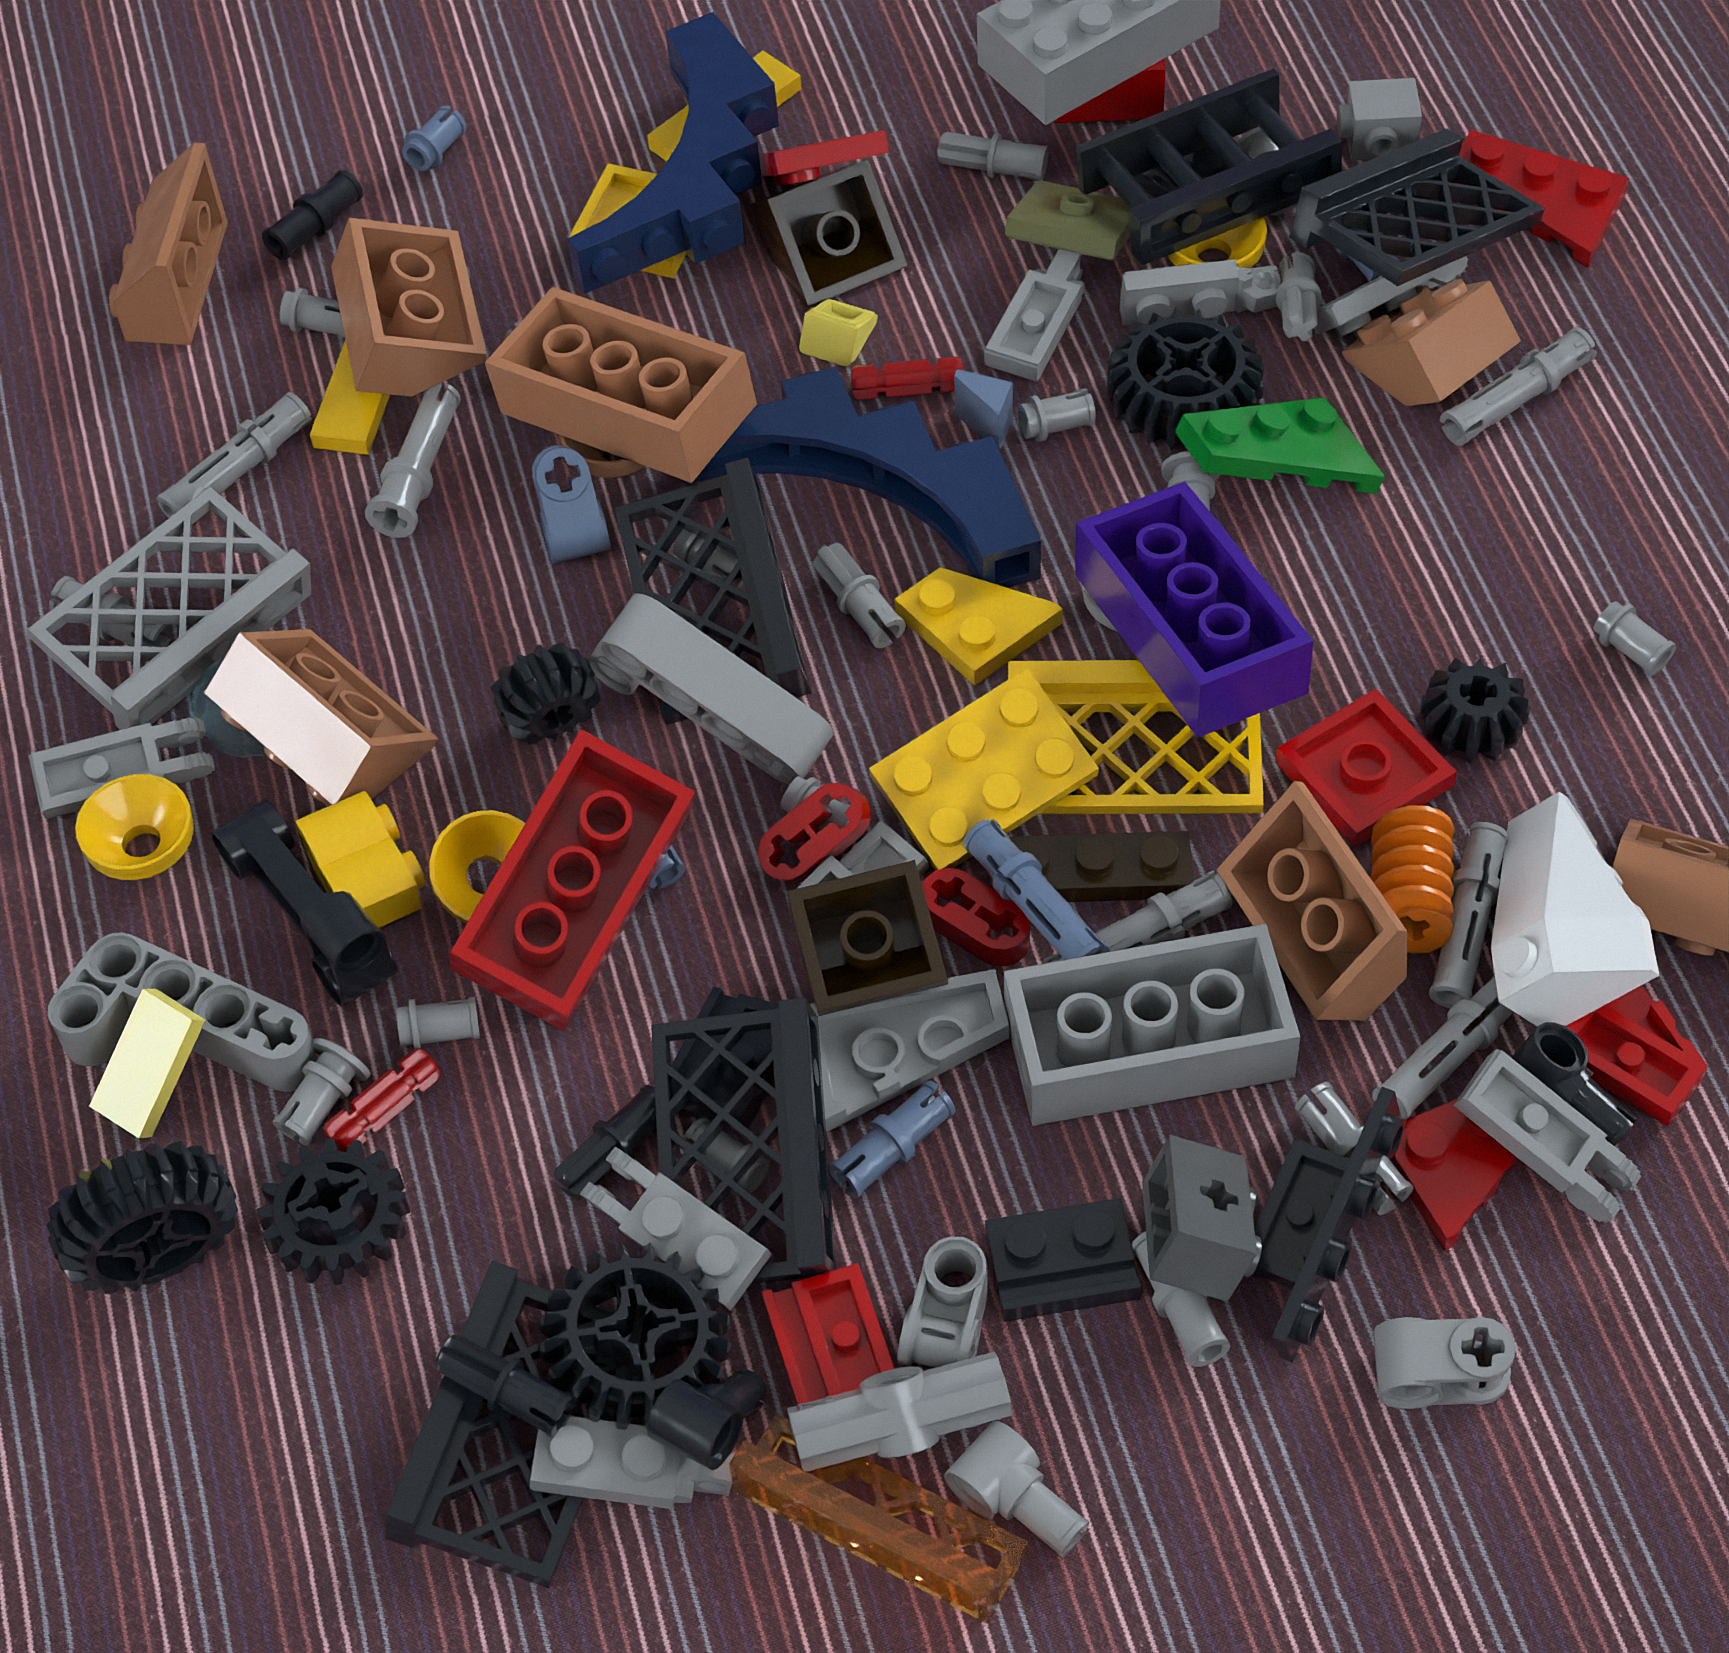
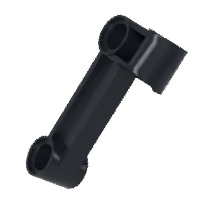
M264 799L210 833L215 847L232 873L239 880L253 873L307 940L313 957L311 958V964L326 991L340 1007L349 1004L398 972L395 960L388 949L386 936L351 893L345 891L324 893L290 852V849L296 846L294 838L279 812L267 799Z

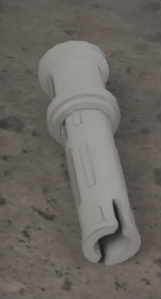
M443 382L424 390V396L399 455L386 462L380 474L381 483L383 484L381 490L367 504L365 518L375 530L386 536L401 538L413 534L418 524V514L416 513L420 501L428 498L433 488V478L430 469L453 414L461 401L458 391L449 384L441 401L436 399Z

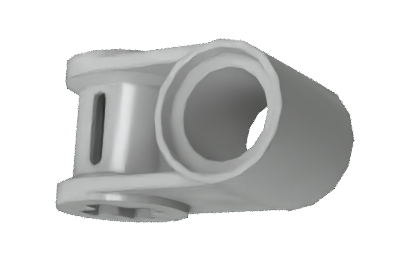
M950 1236L937 1241L929 1248L924 1258L913 1304L909 1306L903 1323L897 1354L898 1367H910L913 1363L936 1368L976 1357L981 1322L988 1300L986 1258L982 1249L974 1241L964 1237ZM954 1271L964 1272L973 1278L967 1285L961 1287H949L940 1282L943 1276Z
M1404 1317L1384 1321L1373 1330L1378 1396L1380 1402L1386 1406L1397 1409H1415L1431 1405H1484L1493 1403L1502 1397L1509 1387L1510 1367L1514 1362L1516 1345L1509 1330L1494 1319L1477 1317L1472 1319L1426 1320ZM1479 1334L1482 1335L1481 1342L1475 1341L1476 1336ZM1475 1355L1483 1356L1486 1367L1477 1366ZM1479 1382H1486L1485 1387L1479 1388Z

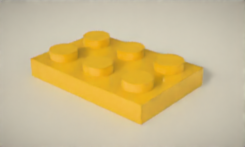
M1027 667L870 767L869 775L933 869L937 871L943 868H955L973 856L969 854L963 845L966 834L977 823L985 819H989L991 822L994 819L1001 826V829L1008 834L1098 776L1099 768Z

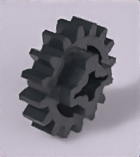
M326 1139L323 1153L315 1156L307 1146L300 1147L299 1156L302 1162L293 1167L289 1163L280 1161L276 1167L282 1182L280 1184L264 1183L261 1188L268 1205L257 1209V1217L263 1230H265L261 1235L269 1253H277L282 1269L287 1273L300 1265L306 1282L312 1284L319 1277L322 1270L329 1271L334 1285L342 1284L344 1271L347 1268L354 1267L356 1272L363 1278L368 1276L369 1266L366 1260L374 1255L379 1259L389 1261L392 1254L386 1240L388 1238L404 1239L407 1233L401 1217L410 1213V1205L405 1192H403L405 1186L398 1168H389L385 1153L381 1150L372 1153L366 1159L362 1142L359 1140H354L346 1152H338L334 1139Z

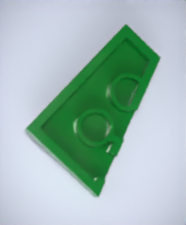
M1325 397L1183 414L1175 431L1204 473L1271 481L1276 472L1302 475L1308 486L1328 488L1332 479L1355 482L1354 486L1357 492L1371 494L1377 493L1385 478L1384 474Z

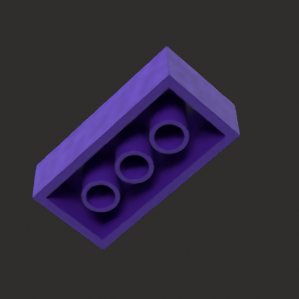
M1186 482L1076 522L1075 576L1197 738L1309 693L1313 639Z

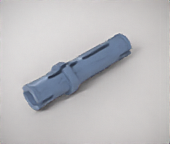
M985 819L969 830L965 836L963 846L993 878L992 886L1002 899L1015 902L1064 960L1110 952V948L1106 943L1102 942L1070 904L1042 875V865L1034 855L1019 850L1001 829L996 820L992 819L990 822L989 819Z

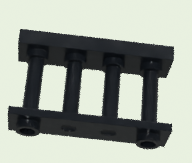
M1274 68L1076 145L1080 192L1088 195L1111 186L1129 207L1131 253L1142 266L1295 205L1299 201L1302 187L1342 171V140L1331 129L1302 140L1280 117L1279 73ZM1259 127L1278 147V150L1252 160L1233 137ZM1210 146L1229 169L1202 179L1183 157ZM1161 166L1180 189L1152 199L1133 176Z

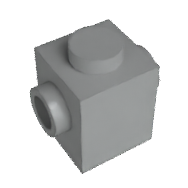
M1415 78L1349 81L1347 103L1337 106V134L1339 138H1347L1351 161L1371 160L1419 140L1422 113Z

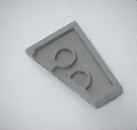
M996 970L948 978V985L818 1016L826 1133L1009 1039V1022ZM815 1003L810 1004V1006L818 1016Z

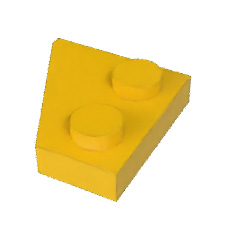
M942 567L894 599L896 614L902 617L912 630L974 686L1063 623V608L1055 602Z

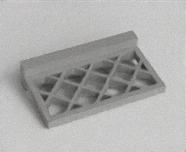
M210 486L29 627V638L114 715L115 725L120 730L149 722L153 724L217 672L239 633L267 631L311 595L310 563L295 549H291L288 553L282 550ZM210 510L227 524L226 537H191L192 524ZM234 531L242 538H234ZM183 532V537H178ZM158 551L182 552V573L146 572L147 559ZM190 552H226L225 574L190 573ZM233 552L260 553L271 564L258 574H233ZM138 567V572H132ZM112 587H137L136 609H102L101 596ZM145 587L181 588L180 610L144 609ZM189 588L224 589V602L214 610H188ZM232 589H238L235 593L232 594ZM66 623H91L90 646L62 645L52 634ZM100 623L135 624L134 646H99ZM144 624L179 625V638L168 647L143 646ZM187 625H194L187 630ZM80 660L89 661V668ZM98 661H133V675L112 690L97 676ZM142 661H149L142 667Z

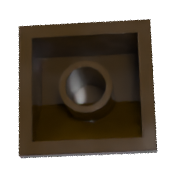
M868 159L845 165L821 175L819 179L803 182L750 204L770 258L805 307H810L908 266Z
M915 860L787 891L791 919L818 1016L948 985V978Z

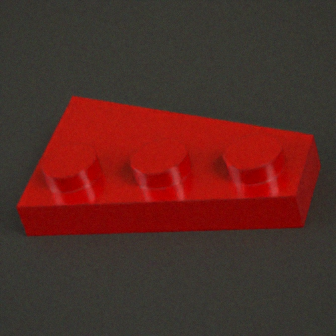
M1472 129L1463 142L1459 154L1460 157L1543 206L1545 210L1541 223L1532 226L1531 233L1547 243L1553 238L1573 250L1572 258L1587 268L1591 264L1626 195L1629 182L1628 177ZM1458 179L1451 181V183L1466 185ZM1491 207L1496 210L1509 211L1507 209Z
M885 130L759 154L761 177L773 176L774 185L794 184L821 178L819 168L821 166L889 153Z

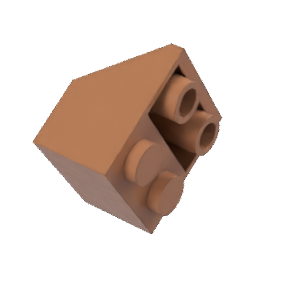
M1458 279L1442 286L1436 291H1431L1428 286L1417 288L1416 292L1418 295L1399 302L1400 309L1391 316H1380L1359 328L1357 333L1360 338L1344 349L1342 354L1346 362L1403 405L1413 406L1441 402L1521 342L1490 280L1465 285L1463 279Z

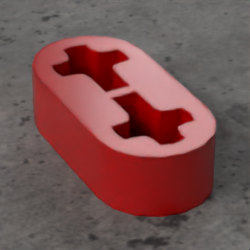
M829 783L818 788L763 835L758 847V859L763 870L771 877L788 883L805 881L830 854L834 858L837 857L867 830L871 819V812L866 797L857 789L841 783ZM835 799L844 804L851 802L852 805L845 812L849 820L845 827L830 823L821 831L818 829L833 814L828 806L832 800ZM808 836L811 838L797 850L796 854L800 863L796 867L786 863L779 865L778 860L784 855L780 844L784 840L797 844Z
M943 868L934 871L925 878L922 887L934 931L993 966H1009L1019 962L1026 956L1030 948V920L1015 902L1002 899L993 888L957 868ZM955 894L961 896V906L954 902H949L944 907L938 906L939 896L946 900L951 899ZM1007 926L1013 928V938L1004 934L996 940L990 938V928L997 932L1003 931Z

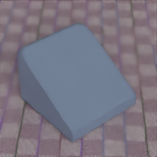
M957 369L954 375L955 415L981 438L993 436L1000 450L1013 423V382Z

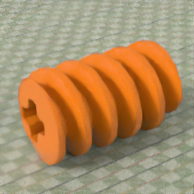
M1410 805L1388 812L1374 825L1371 836L1372 852L1370 863L1372 869L1370 878L1406 928L1407 953L1411 954L1430 953L1443 947L1451 938L1453 931L1451 923L1453 904L1451 899L1454 886L1451 880L1454 865L1451 860L1454 853L1452 842L1454 826L1448 815L1439 809L1429 806Z

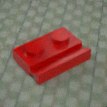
M858 1263L793 1282L792 1288L773 1293L772 1289L761 1292L763 1305L796 1405L859 1389L860 1383L866 1378L895 1369Z

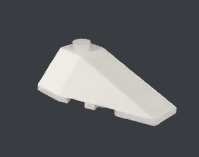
M1558 792L1508 821L1507 832L1509 839L1504 850L1491 942L1499 1003L1537 1027L1546 1022L1567 1026L1658 977L1659 971L1649 921L1641 908L1629 899L1621 886L1624 882L1616 870L1605 862L1597 850V841L1568 797Z

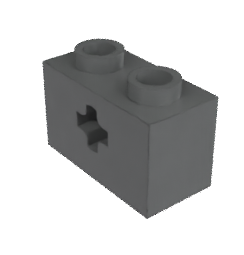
M1169 1135L1142 1181L1150 1280L1228 1302L1243 1276L1250 1277L1256 1270L1262 1247L1261 1239L1255 1235L1253 1211L1256 1193L1254 1188L1249 1187L1246 1157Z

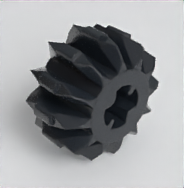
M563 642L554 644L548 650L538 645L533 653L526 656L517 654V662L511 666L502 667L498 671L500 679L490 688L494 697L493 703L498 711L497 715L503 727L509 730L513 739H525L529 745L537 744L543 738L554 742L560 734L566 731L574 733V726L593 717L591 709L596 707L601 701L597 690L598 684L594 678L595 673L588 660L582 657L578 649H568Z
M1481 654L1473 663V666H1467L1457 658H1454L1447 671L1435 670L1434 675L1429 680L1426 694L1422 696L1420 706L1422 719L1426 721L1424 730L1427 734V740L1442 741L1441 748L1443 749L1444 756L1459 750L1465 752V757L1470 764L1476 758L1477 753L1482 752L1495 762L1498 756L1502 754L1503 747L1515 749L1516 744L1521 740L1523 727L1528 723L1530 706L1528 705L1529 700L1524 697L1523 679L1508 678L1509 672L1507 671L1506 662L1493 669L1485 667Z

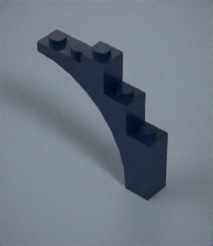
M714 12L665 31L671 75L685 95L689 105V112L680 141L665 166L634 199L605 220L567 238L574 280L584 294L684 251L697 264L745 243L740 200L736 195L762 184L758 141L754 136L779 126L775 83Z
M836 366L780 381L782 399L756 405L693 481L698 482L727 475L726 463L748 457L755 474L781 473L817 477L864 489L903 507L937 531L965 561L974 578L1006 588L1041 578L1040 537L993 436L972 442H962L953 447L936 451L914 401L892 407H883L874 412L857 416Z

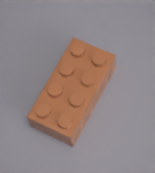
M552 287L485 361V366L502 414L691 483L757 405L745 352Z

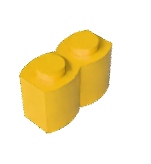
M363 791L295 821L303 850L318 880L327 893L340 891L351 893L378 928L422 909L418 888L426 885L424 874L413 852L410 850L401 854L394 841L400 838V833L386 804L375 807L367 792Z

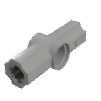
M995 1352L925 1371L920 1367L911 1366L887 1370L863 1380L860 1383L859 1389L826 1396V1398L786 1408L803 1473L874 1453L885 1458L913 1454L936 1444L939 1441V1435L976 1427L983 1423L1001 1420V1418L1013 1415L1006 1380L999 1358Z

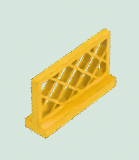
M1139 660L1008 661V679L1028 667L1079 741L1093 752L1091 758L1098 766L1104 762L1126 781L1112 795H1096L1086 785H1082L1073 791L1077 795H1067L1039 814H1220L1263 812L1260 713L1246 718V729L1230 744L1215 731L1201 736L1219 754L1200 772H1197L1176 753L1194 735L1188 725L1167 744L1144 725L1156 712H1173L1182 721L1184 720ZM1066 712H1076V713H1075L1074 715L1070 716V715H1069L1068 713H1066ZM1094 712H1110L1124 724L1104 744L1099 742L1081 726ZM1130 712L1138 713L1135 716H1133ZM1133 733L1156 752L1136 773L1113 754ZM1246 744L1248 759L1239 753ZM1165 761L1189 781L1176 794H1159L1145 782ZM1230 761L1248 777L1249 794H1223L1208 780ZM1134 790H1136L1140 795H1130V794H1131ZM1197 790H1199V791H1201L1203 794H1194V793H1195Z

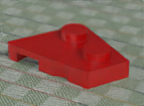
M1642 985L1566 1026L1583 1041L1588 1051L1589 1060L1586 1067L1593 1072L1590 1078L1667 1127L1703 1081L1708 1067L1693 1044L1678 1033L1675 1026L1676 1020L1661 1000L1654 1003Z
M1458 1098L1406 1120L1404 1134L1398 1150L1392 1158H1388L1405 1180L1412 1184L1413 1191L1409 1197L1444 1251L1456 1244L1464 1226L1480 1206L1484 1207L1498 1189L1499 1182L1508 1170H1512L1520 1160L1453 1105Z

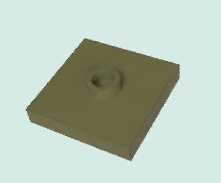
M1037 180L1007 216L1005 236L1011 239L1112 260L1131 236L1129 207L1120 197L1097 192L1086 195L1082 194L1079 188Z

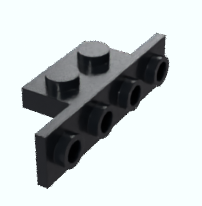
M1381 1087L1350 1159L1294 1138L1254 1227L1255 1235L1260 1237L1262 1244L1260 1259L1254 1274L1292 1288V1292L1272 1335V1340L1279 1357L1293 1363L1301 1343L1310 1346L1314 1341L1324 1315V1306L1318 1303L1328 1281L1337 1283L1341 1279L1350 1258L1352 1244L1347 1242L1346 1239L1356 1218L1365 1220L1374 1205L1379 1188V1181L1373 1179L1382 1157L1392 1158L1401 1143L1406 1121L1400 1118L1401 1115L1395 1091Z

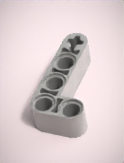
M636 593L632 595L588 659L595 677L605 686L618 693L631 695L639 684L767 774L788 785L796 777H806L834 733L831 725L816 711L665 605L644 594Z
M122 932L108 934L97 940L63 982L48 1005V1018L67 1057L75 1064L86 1067L102 1064L112 1057L142 989H157L172 999L182 997L176 1002L205 1019L192 1051L274 1090L282 1092L296 1091L305 1078L302 1069L308 1061L316 1062L319 1057L312 1046L313 1038L304 1017L296 1010L136 936ZM125 972H128L127 974H125V975H123V976L117 977L118 975H121V974H123V973H125ZM238 1021L236 1024L230 1027L222 1028L224 1025L230 1022ZM87 1022H91L90 1024H88V1025H86V1026H84V1027L78 1028V1027L81 1026L82 1024H85V1023H87Z

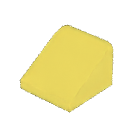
M827 299L805 313L799 345L800 352L838 365L850 366L857 358L875 327L878 315L866 309Z

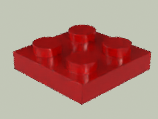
M1376 688L1277 747L1275 763L1293 782L1299 781L1305 784L1331 823L1354 847L1371 838L1374 825L1383 815L1405 806H1423L1455 785L1457 771Z

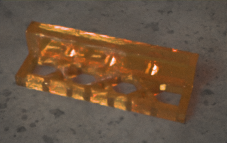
M777 1413L756 1446L743 1440L729 1463L735 1493L988 1624L1028 1552V1541L863 1457L833 1465L835 1467L824 1470L823 1468L815 1469L810 1474L774 1456L782 1440L796 1446L789 1419ZM856 1477L871 1485L877 1505L871 1506L831 1484ZM883 1491L897 1499L886 1502ZM919 1509L934 1517L940 1537L935 1539L893 1516ZM946 1524L960 1530L961 1532L949 1535ZM983 1542L1005 1553L997 1569H994L957 1550V1548Z

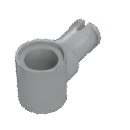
M992 1421L944 1474L946 1483L953 1493L976 1514L987 1519H992L997 1512L1006 1520L1015 1517L1060 1557L1064 1558L1083 1537L1089 1527V1521L1041 1483L1044 1476L1037 1470L1040 1461L1029 1443L1008 1425L1000 1421Z

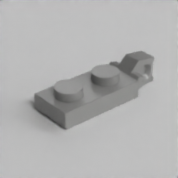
M1058 249L1047 271L1036 269L1035 271L1028 270L985 347V366L1038 382L1082 301V294L1085 289V283L1079 281L1083 269H1080L1082 254Z
M1235 259L1125 272L1122 277L1119 307L1122 325H1131L1133 322L1148 325L1153 312L1164 319L1170 318L1175 308H1177L1182 316H1193L1200 308L1204 318H1213L1225 312L1236 311L1240 313L1248 309L1255 313L1277 307V289L1281 283L1276 265L1241 268L1237 267Z
M570 1416L566 1425L559 1429L553 1439L538 1429L530 1489L546 1493L673 1509V1503H692L693 1491L728 1496L733 1482L735 1454L731 1453L718 1469L710 1470L648 1437L645 1426L629 1424L627 1429L622 1430L616 1428L615 1422L604 1420L594 1422L588 1418Z

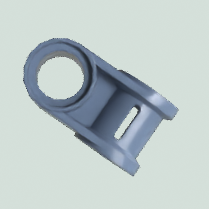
M552 445L543 449L535 457L532 466V478L541 509L539 514L552 564L611 550L606 522L600 502L595 495L589 467L585 458L577 451L564 445ZM561 457L565 464L575 465L576 473L567 477L568 486L560 489L553 480H545V473L554 469L553 459Z

